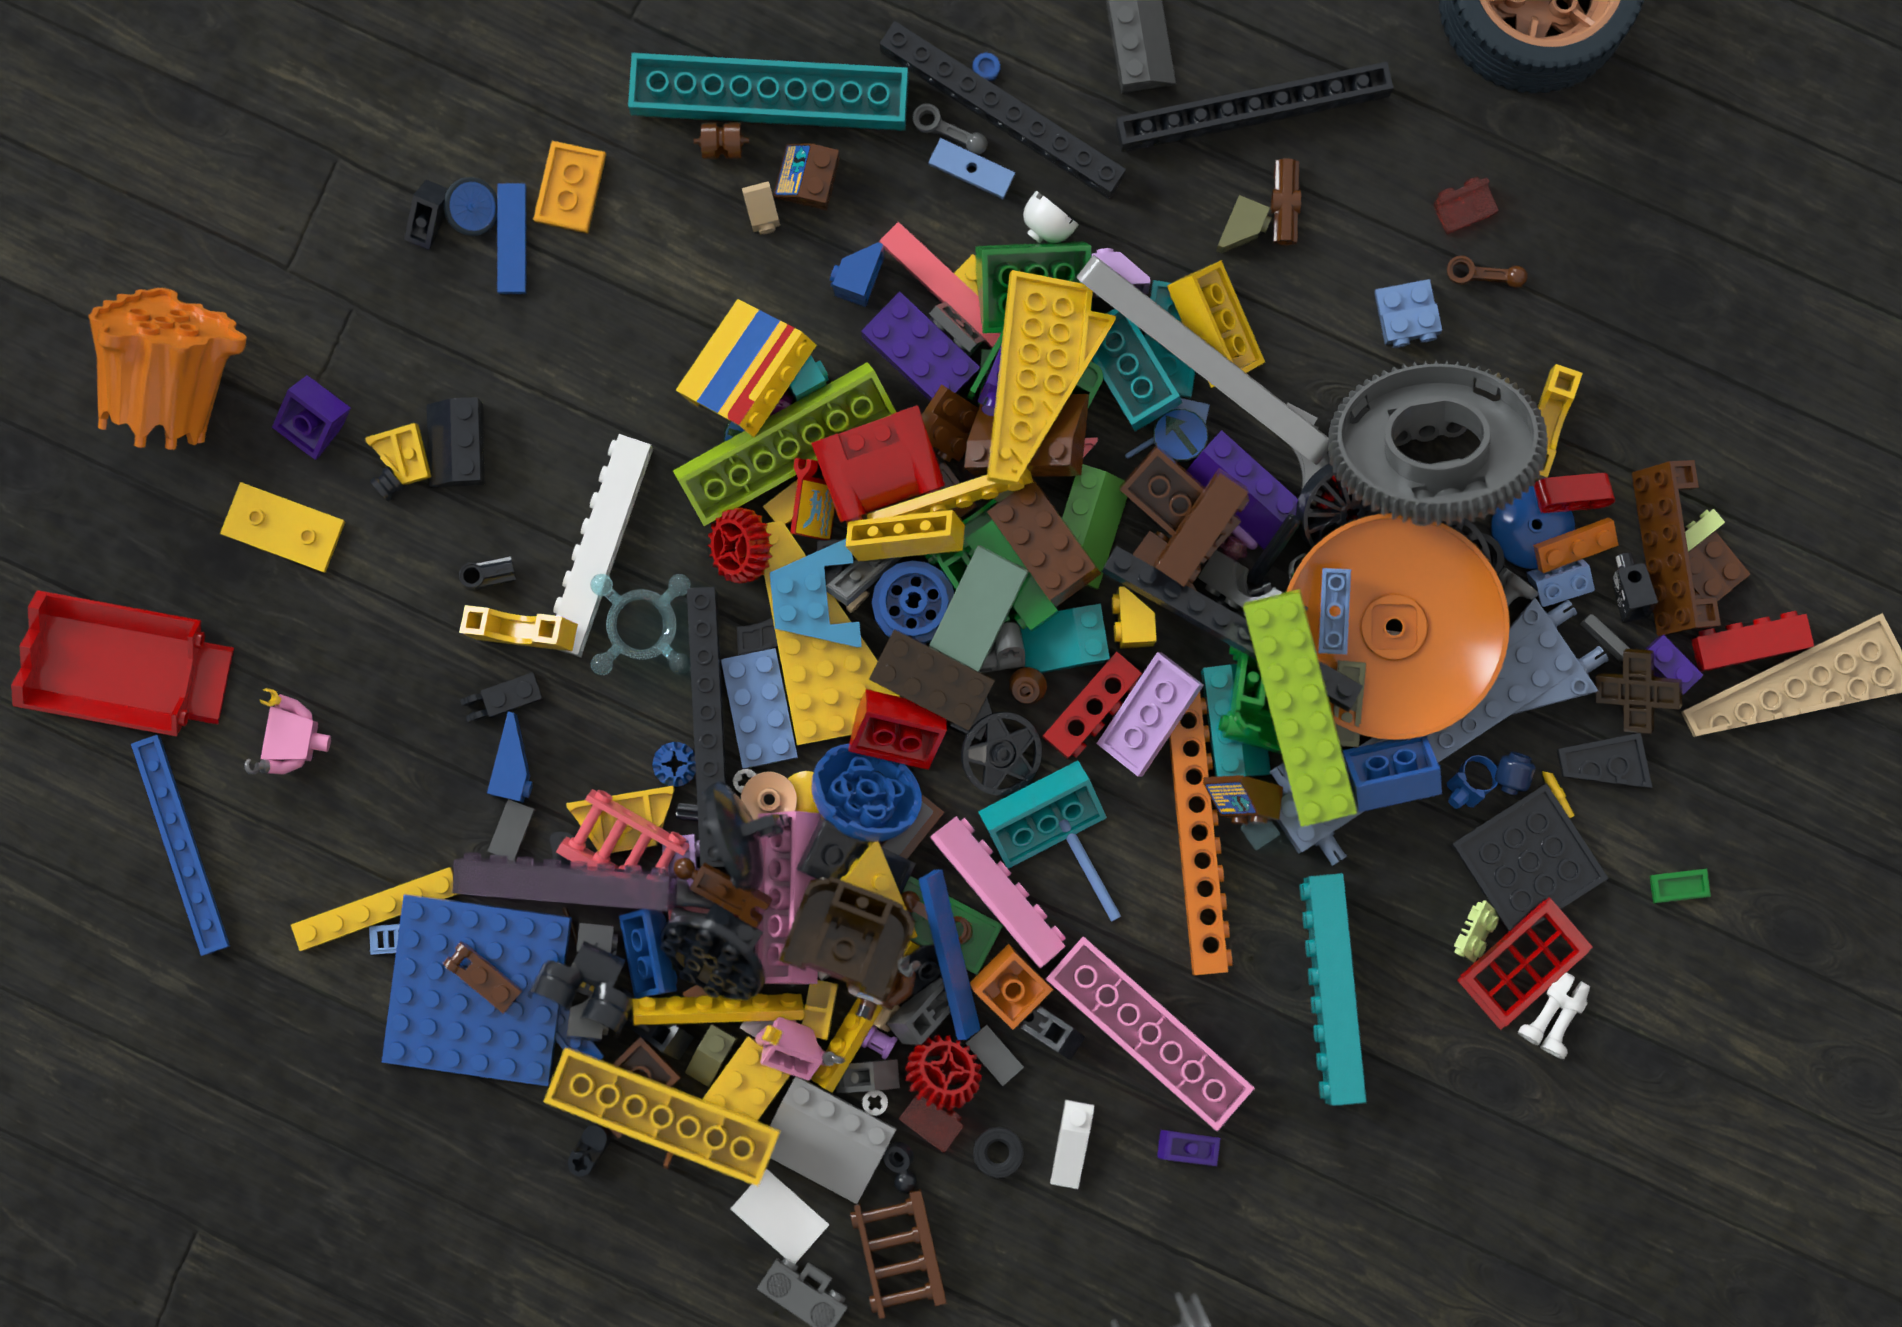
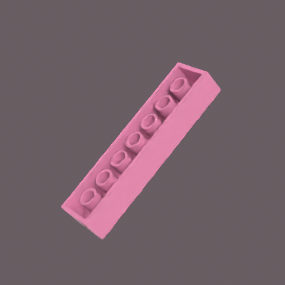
M1082 937L1046 977L1045 980L1214 1130L1218 1131L1253 1091L1254 1087L1085 937Z

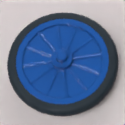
M475 177L461 178L454 182L445 194L443 205L446 219L459 233L469 236L481 235L495 224L498 217V198L493 188L485 181Z

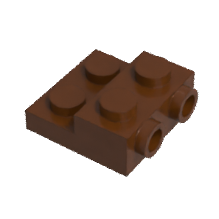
M942 384L924 410L922 419L932 447L938 449L936 454L948 462L952 458L959 462L966 452L968 434L972 429L979 408Z
M1716 531L1688 552L1696 599L1717 598V601H1719L1750 575Z

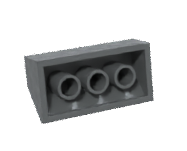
M1106 0L1121 93L1176 85L1162 0Z

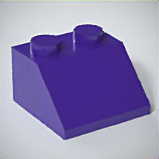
M307 375L288 389L272 428L316 460L343 427L351 408Z

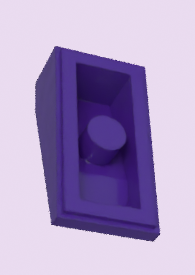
M1161 1130L1157 1157L1164 1160L1217 1166L1221 1138Z

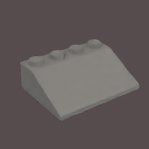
M795 1076L770 1125L781 1130L771 1159L857 1204L897 1128L815 1084Z

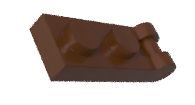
M460 941L455 947L456 952L452 957L448 956L443 965L460 977L500 1012L506 1013L523 990L469 945ZM465 958L472 962L467 969L461 965Z

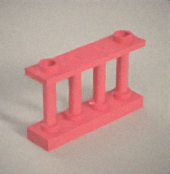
M592 790L585 800L593 805L575 838L572 837L570 839L566 837L561 842L556 853L655 908L664 893L659 889L658 884L676 852L684 856L689 849V844L686 843V839L676 832L669 833L614 802L610 794L602 790ZM605 811L616 817L617 820L600 851L593 852L586 848L585 841L601 812ZM628 824L642 833L625 864L619 867L610 861L609 856ZM651 839H654L667 847L649 879L642 880L635 876L634 869Z

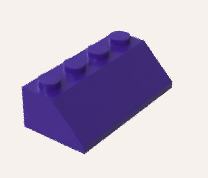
M1221 430L1186 471L1204 487L1210 482L1218 468L1247 486L1249 492L1247 495L1250 500L1241 513L1236 511L1235 514L1241 519L1239 526L1265 550L1289 514L1296 516L1298 499Z

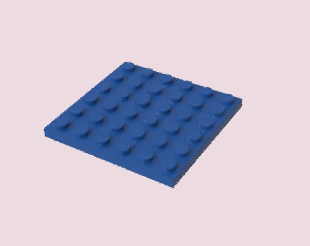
M410 894L403 895L382 1063L549 1086L560 1005L538 994H533L532 998L527 996L536 976L546 961L552 960L566 965L572 917ZM460 941L469 945L523 990L506 1013L500 1012L460 977L443 965L448 956L452 957L456 952L455 947ZM465 958L461 965L467 969L472 962Z

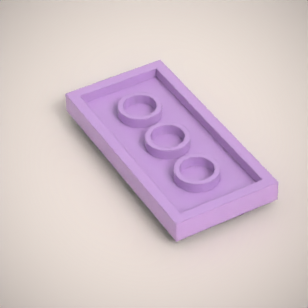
M1157 652L1096 744L1135 775L1142 777L1204 685L1166 655Z

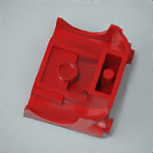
M918 405L811 443L840 523L846 521L847 526L848 521L863 520L861 515L872 513L924 493L927 495L939 491L941 487L946 486L939 461L933 450Z

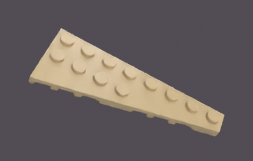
M1882 613L1681 713L1693 737L1902 693V650Z

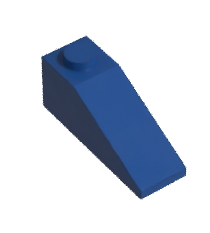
M508 712L487 794L523 803L525 797L529 798L533 782L529 781L530 772L518 717L516 714Z

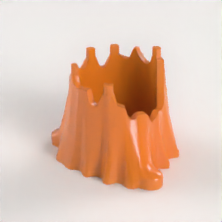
M166 288L136 290L131 295L118 294L116 301L104 300L103 306L94 307L92 313L89 314L97 356L98 428L106 430L110 414L113 423L118 425L127 423L135 434L134 446L143 448L146 446V438L156 425H162L166 437L165 448L174 450L177 446V439L185 434L187 435L188 443L192 445L205 442L208 423L224 367L230 355L241 354L244 351L246 335L236 330V322L228 318L226 313L206 310L202 304L180 302L177 299L178 293Z

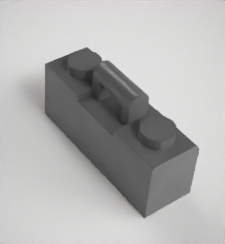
M786 1257L783 1260L777 1258L757 1289L812 1327H835L848 1305L844 1303L846 1298L837 1291L831 1289L828 1292L825 1290L832 1278L809 1262L802 1273L796 1271L799 1266ZM807 1275L821 1284L818 1289L804 1280Z

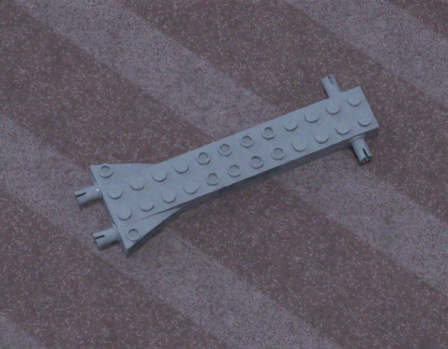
M1536 598L1528 602L1520 615L1510 625L1509 642L1501 671L1486 696L1473 710L1454 724L1427 735L1437 763L1509 715L1593 694L1598 691L1589 678L1588 673L1608 661L1606 654L1595 660L1596 656L1604 652L1603 649L1597 646L1594 650L1578 659L1557 630V626L1572 616L1577 615L1574 607L1563 613L1565 609L1572 605L1569 600H1565L1548 613L1543 610ZM1373 737L1361 746L1384 742L1392 739H1379ZM1282 763L1278 766V769L1276 767L1270 771V774L1273 775L1277 783L1283 786L1284 792L1282 794L1280 819L1276 821L1298 854L1315 844L1320 846L1332 866L1338 863L1339 860L1347 857L1333 837L1335 834L1333 831L1362 812H1359L1357 808V814L1301 827L1285 764Z

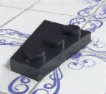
M1641 733L1557 749L1562 777L1652 788Z

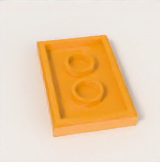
M552 141L534 214V222L588 234L606 159V152Z

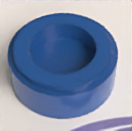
M982 53L975 58L973 71L991 82L1000 73V62L995 55Z

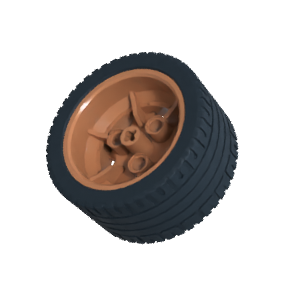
M1438 0L1440 2L1439 13L1442 14L1441 22L1445 26V34L1449 37L1452 48L1455 47L1457 55L1464 59L1463 62L1468 67L1471 66L1473 68L1472 71L1476 74H1481L1483 79L1491 80L1494 82L1493 84L1499 87L1502 85L1505 86V89H1515L1517 92L1523 93L1525 91H1529V93L1540 91L1541 93H1549L1551 90H1554V92L1559 91L1564 87L1574 86L1575 83H1580L1586 77L1593 75L1596 70H1599L1618 48L1641 11V6L1644 3V0H1591L1589 9L1585 14L1578 0H1563L1569 7L1566 10L1560 9L1557 6L1556 1L1558 0ZM1516 17L1515 29L1508 25L1504 19ZM1550 25L1561 33L1560 35L1545 37Z

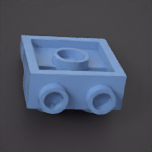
M1430 279L1376 289L1374 291L1385 345L1393 344V347H1402L1409 345V341L1420 339V342H1429L1437 339L1436 335H1440L1442 332L1438 307L1434 302Z

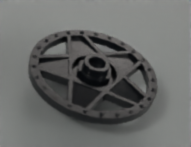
M996 712L978 720L968 731L961 750L962 767L967 778L975 787L991 795H1008L1025 787L1035 776L1042 757L1041 740L1034 726L1025 718L1011 712ZM1002 718L1016 720L1025 727L1009 733ZM986 724V741L970 745L976 733ZM1034 742V758L1032 766H1030L1022 754ZM969 762L984 765L982 784L973 775ZM1007 774L1021 779L1010 787L997 789Z

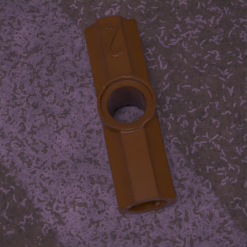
M1281 159L1276 160L1274 166V189L1272 190L1271 214H1274L1273 243L1289 246L1297 244L1298 215H1300L1301 209L1299 161Z

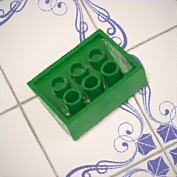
M1086 242L975 246L976 279L982 333H1001L1004 328L1009 274L1012 270L1082 283L1076 277L1091 259V245Z

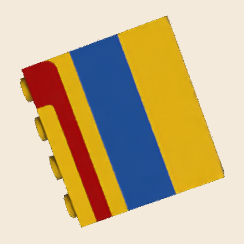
M737 299L676 391L696 406L700 404L739 425L748 434L755 437L817 345L802 331Z

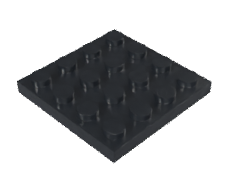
M1547 783L1451 844L1490 905L1495 909L1497 916L1508 932L1547 898L1550 897L1562 909L1608 879ZM1543 916V917H1542L1539 921H1537L1532 927H1534L1535 925H1537V924L1540 923L1541 921L1545 920L1546 917Z

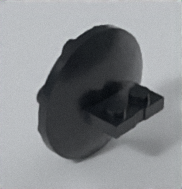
M723 782L711 784L707 791L703 792L707 811L704 826L707 833L713 836L715 846H713L714 856L718 862L723 861L735 889L741 888L746 892L757 890L762 885L764 867L760 838L766 836L771 838L783 834V828L791 825L788 814H769L753 820L742 800L729 786Z
M714 903L705 918L690 915L674 917L666 924L661 933V950L680 971V977L687 983H695L700 986L710 997L718 998L722 996L729 999L749 1000V998L756 996L760 992L766 980L762 962L753 951L763 931L740 920L733 913Z

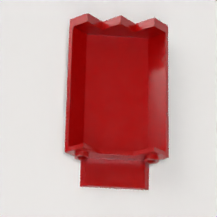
M37 590L28 606L29 630L19 646L21 668L11 684L13 706L172 736L178 735L181 727L187 725L188 719L219 724L234 648L204 642L205 633L201 632V620Z

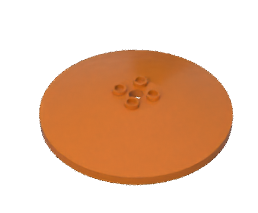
M1387 513L1384 516L1377 514L1352 521L1339 527L1317 543L1304 557L1289 583L1287 592L1300 589L1304 605L1308 607L1306 614L1318 660L1336 671L1338 660L1366 663L1362 715L1359 727L1355 726L1356 712L1350 710L1349 713L1352 714L1353 719L1350 723L1345 722L1341 719V716L1347 711L1339 707V717H1336L1333 711L1334 704L1330 702L1335 723L1350 731L1364 736L1392 740L1411 739L1438 732L1454 724L1473 710L1489 692L1501 671L1507 652L1510 628L1509 611L1502 584L1484 554L1464 535L1443 523L1440 526H1437L1436 522L1427 526H1417L1412 523L1411 518L1406 522H1403V516L1400 515L1392 519V513ZM1323 568L1351 569L1347 655L1319 653ZM1332 606L1329 610L1330 615L1333 617L1338 616L1340 608ZM1397 619L1402 623L1403 628L1400 634L1391 635L1387 632L1386 624L1389 620Z

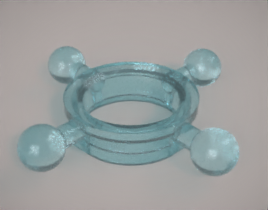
M597 574L592 578L590 582L592 592L598 596H605L612 603L607 615L606 627L609 639L613 644L606 653L596 654L592 658L591 668L597 675H607L613 668V661L620 653L640 660L650 659L662 653L669 660V668L674 674L684 675L690 670V658L684 653H676L670 646L676 632V617L669 604L676 596L687 594V588L691 587L688 577L683 574L672 576L668 583L669 588L662 596L656 592L643 589L633 590L620 596L612 588L613 582L608 575ZM634 600L650 602L659 610L663 618V632L660 639L653 646L644 650L634 649L626 645L617 631L619 612L626 604Z

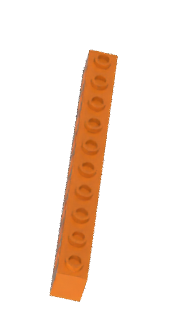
M1199 692L1185 712V714H1190L1195 718L1194 728L1186 729L1179 721L1169 736L1192 975L1228 972V966H1232L1231 949H1226L1225 938H1230L1228 921H1223L1222 910H1227L1225 893H1220L1219 882H1224L1223 866L1217 865L1216 855L1221 854L1220 837H1215L1214 826H1218L1217 809H1212L1211 797L1203 784L1204 777H1209L1208 770H1213L1212 755L1211 753H1206L1205 742H1210L1208 725L1203 726L1202 716L1207 714L1206 698H1201ZM1186 742H1193L1197 745L1198 754L1196 756L1189 757L1184 753L1183 746ZM1197 770L1201 775L1200 783L1197 785L1188 783L1186 780L1187 771ZM1197 797L1203 801L1204 808L1202 812L1194 813L1190 810L1189 801L1191 798ZM1201 825L1206 829L1207 835L1203 841H1197L1192 837L1191 831L1194 826ZM1198 853H1204L1208 856L1209 865L1206 869H1200L1195 865L1194 858ZM1201 881H1207L1211 884L1212 893L1210 896L1202 897L1199 895L1197 886ZM1204 909H1210L1214 912L1215 921L1213 924L1205 925L1201 922L1200 914ZM1207 937L1214 938L1218 943L1217 950L1212 954L1207 953L1203 949V941Z

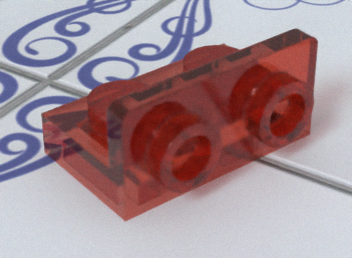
M1479 177L1472 178L1464 183L1463 188L1454 190L1452 187L1438 194L1439 198L1436 199L1433 205L1446 234L1498 213L1499 210L1488 188L1490 183L1488 177L1482 180Z
M918 1092L899 1120L944 1153L963 1129L964 1125L960 1122L963 1117L954 1110L945 1111L941 1109L937 1111L935 1103L926 1107L927 1100L925 1098L917 1100Z

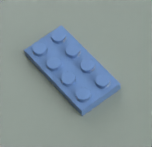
M776 648L721 659L742 768L747 769L798 758Z

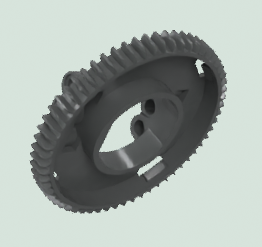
M1436 360L1434 364H1427L1424 361L1423 365H1417L1414 362L1411 367L1403 364L1402 369L1397 370L1393 367L1390 373L1383 370L1381 377L1374 374L1372 381L1366 379L1363 386L1357 385L1355 391H1350L1349 397L1343 398V403L1338 405V410L1334 412V417L1331 420L1328 455L1330 457V465H1333V473H1337V480H1342L1343 488L1348 487V494L1355 493L1356 501L1363 499V506L1372 503V511L1382 508L1383 516L1388 512H1392V519L1400 515L1403 516V522H1406L1411 518L1412 523L1417 526H1427L1433 522L1440 526L1441 521H1447L1449 525H1452L1453 521L1458 520L1460 524H1463L1464 518L1467 517L1473 522L1474 517L1485 518L1489 513L1494 515L1496 507L1505 510V502L1513 505L1514 497L1521 499L1522 492L1528 493L1529 485L1534 486L1535 478L1539 479L1540 471H1543V465L1546 463L1548 437L1541 410L1537 408L1536 402L1531 401L1530 395H1525L1523 388L1518 389L1517 383L1510 384L1508 377L1501 380L1500 373L1491 375L1490 369H1487L1485 372L1481 371L1480 366L1474 369L1471 368L1469 363L1466 366H1460L1459 361L1456 365H1452L1448 361L1445 364H1438ZM1474 385L1493 395H1500V400L1492 401L1473 392ZM1366 406L1369 411L1358 423L1351 424L1350 417L1355 418ZM1467 428L1481 441L1478 449L1467 458L1436 464H1424L1414 461L1403 455L1396 448V446L1404 445L1414 439L1427 442L1435 439L1438 435L1457 437L1463 434Z

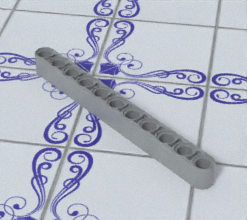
M1093 255L1076 278L1311 462L1318 465L1328 452L1329 437L1098 257Z

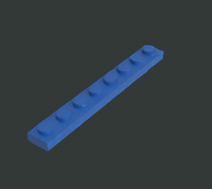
M155 735L132 743L131 746L200 954L205 956L230 947L160 735Z

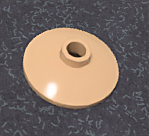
M762 772L753 776L745 784L741 800L750 812L753 820L758 819V814L795 811L797 794L794 786L785 776L776 772ZM767 794H772L775 798L774 803L771 805L766 804L764 801V797Z

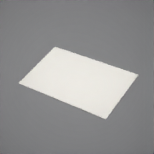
M767 1169L759 1186L752 1184L731 1207L735 1214L774 1249L794 1263L802 1257L829 1226L825 1220Z

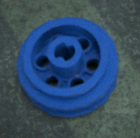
M912 560L896 564L883 573L874 587L872 607L875 620L888 637L891 636L894 629H897L924 644L931 643L954 596L952 584L945 574L929 563ZM912 578L921 579V585L919 587L912 586ZM896 585L902 588V593L898 596L893 595L891 592ZM932 589L938 592V597L934 600L928 597V592ZM917 595L921 598L918 602L919 607L910 608L906 605L909 602V596ZM897 606L900 609L898 616L890 615L889 610L891 607ZM933 610L936 613V618L928 620L925 617L927 611ZM908 619H915L917 626L913 629L906 626Z

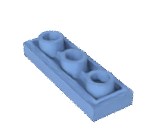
M941 138L929 161L930 166L1001 199H1004L1015 176V172ZM974 166L977 170L974 173H970L967 171V168Z
M1323 568L1319 634V653L1347 655L1351 569ZM1332 606L1340 608V614L1336 617L1331 616L1329 613Z

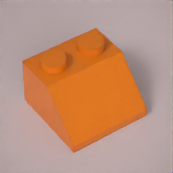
M1010 944L970 982L973 991L1012 1029L1053 991L1048 983Z

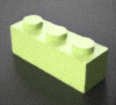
M1715 509L1710 512L1708 510L1704 511L1699 515L1701 518L1699 521L1695 522L1693 520L1686 526L1685 534L1688 552L1725 523Z

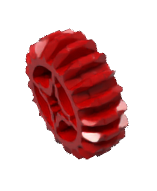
M747 508L728 509L722 512V517L716 518V522L711 524L713 532L708 534L711 543L707 546L711 548L712 553L709 557L714 559L713 567L719 568L718 574L725 576L726 581L738 584L753 582L761 575H764L765 569L770 567L768 559L773 556L769 551L774 545L769 543V537L772 534L767 533L768 524L763 523L762 516L756 515L754 510Z
M940 1035L935 1036L932 1040L928 1037L921 1045H916L914 1052H911L908 1057L909 1062L905 1069L909 1072L906 1076V1081L913 1082L910 1091H918L917 1100L925 1098L927 1100L926 1107L935 1103L937 1111L941 1110L944 1106L948 1111L952 1110L955 1106L959 1109L963 1107L965 1102H970L973 1094L979 1089L978 1083L982 1075L978 1074L981 1065L974 1063L977 1055H969L970 1046L961 1047V1040H956L953 1043L950 1035L946 1036L944 1040H942ZM930 1056H940L938 1061L925 1062V1059ZM950 1084H962V1087L957 1090H947Z

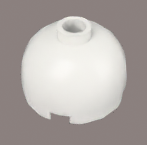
M1035 191L1027 202L1023 213L1024 222L1030 228L1027 234L1039 243L1043 239L1049 243H1060L1066 240L1079 224L1074 220L1069 224L1072 219L1046 197L1043 196L1040 199L1042 195Z

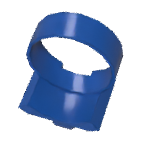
M1480 755L1471 756L1460 766L1458 773L1446 783L1447 787L1452 791V794L1449 796V804L1458 809L1464 804L1474 807L1483 800L1485 795L1498 784L1495 781L1497 766L1493 761ZM1467 762H1480L1488 768L1493 778L1491 789L1476 790L1467 783L1465 775V765Z

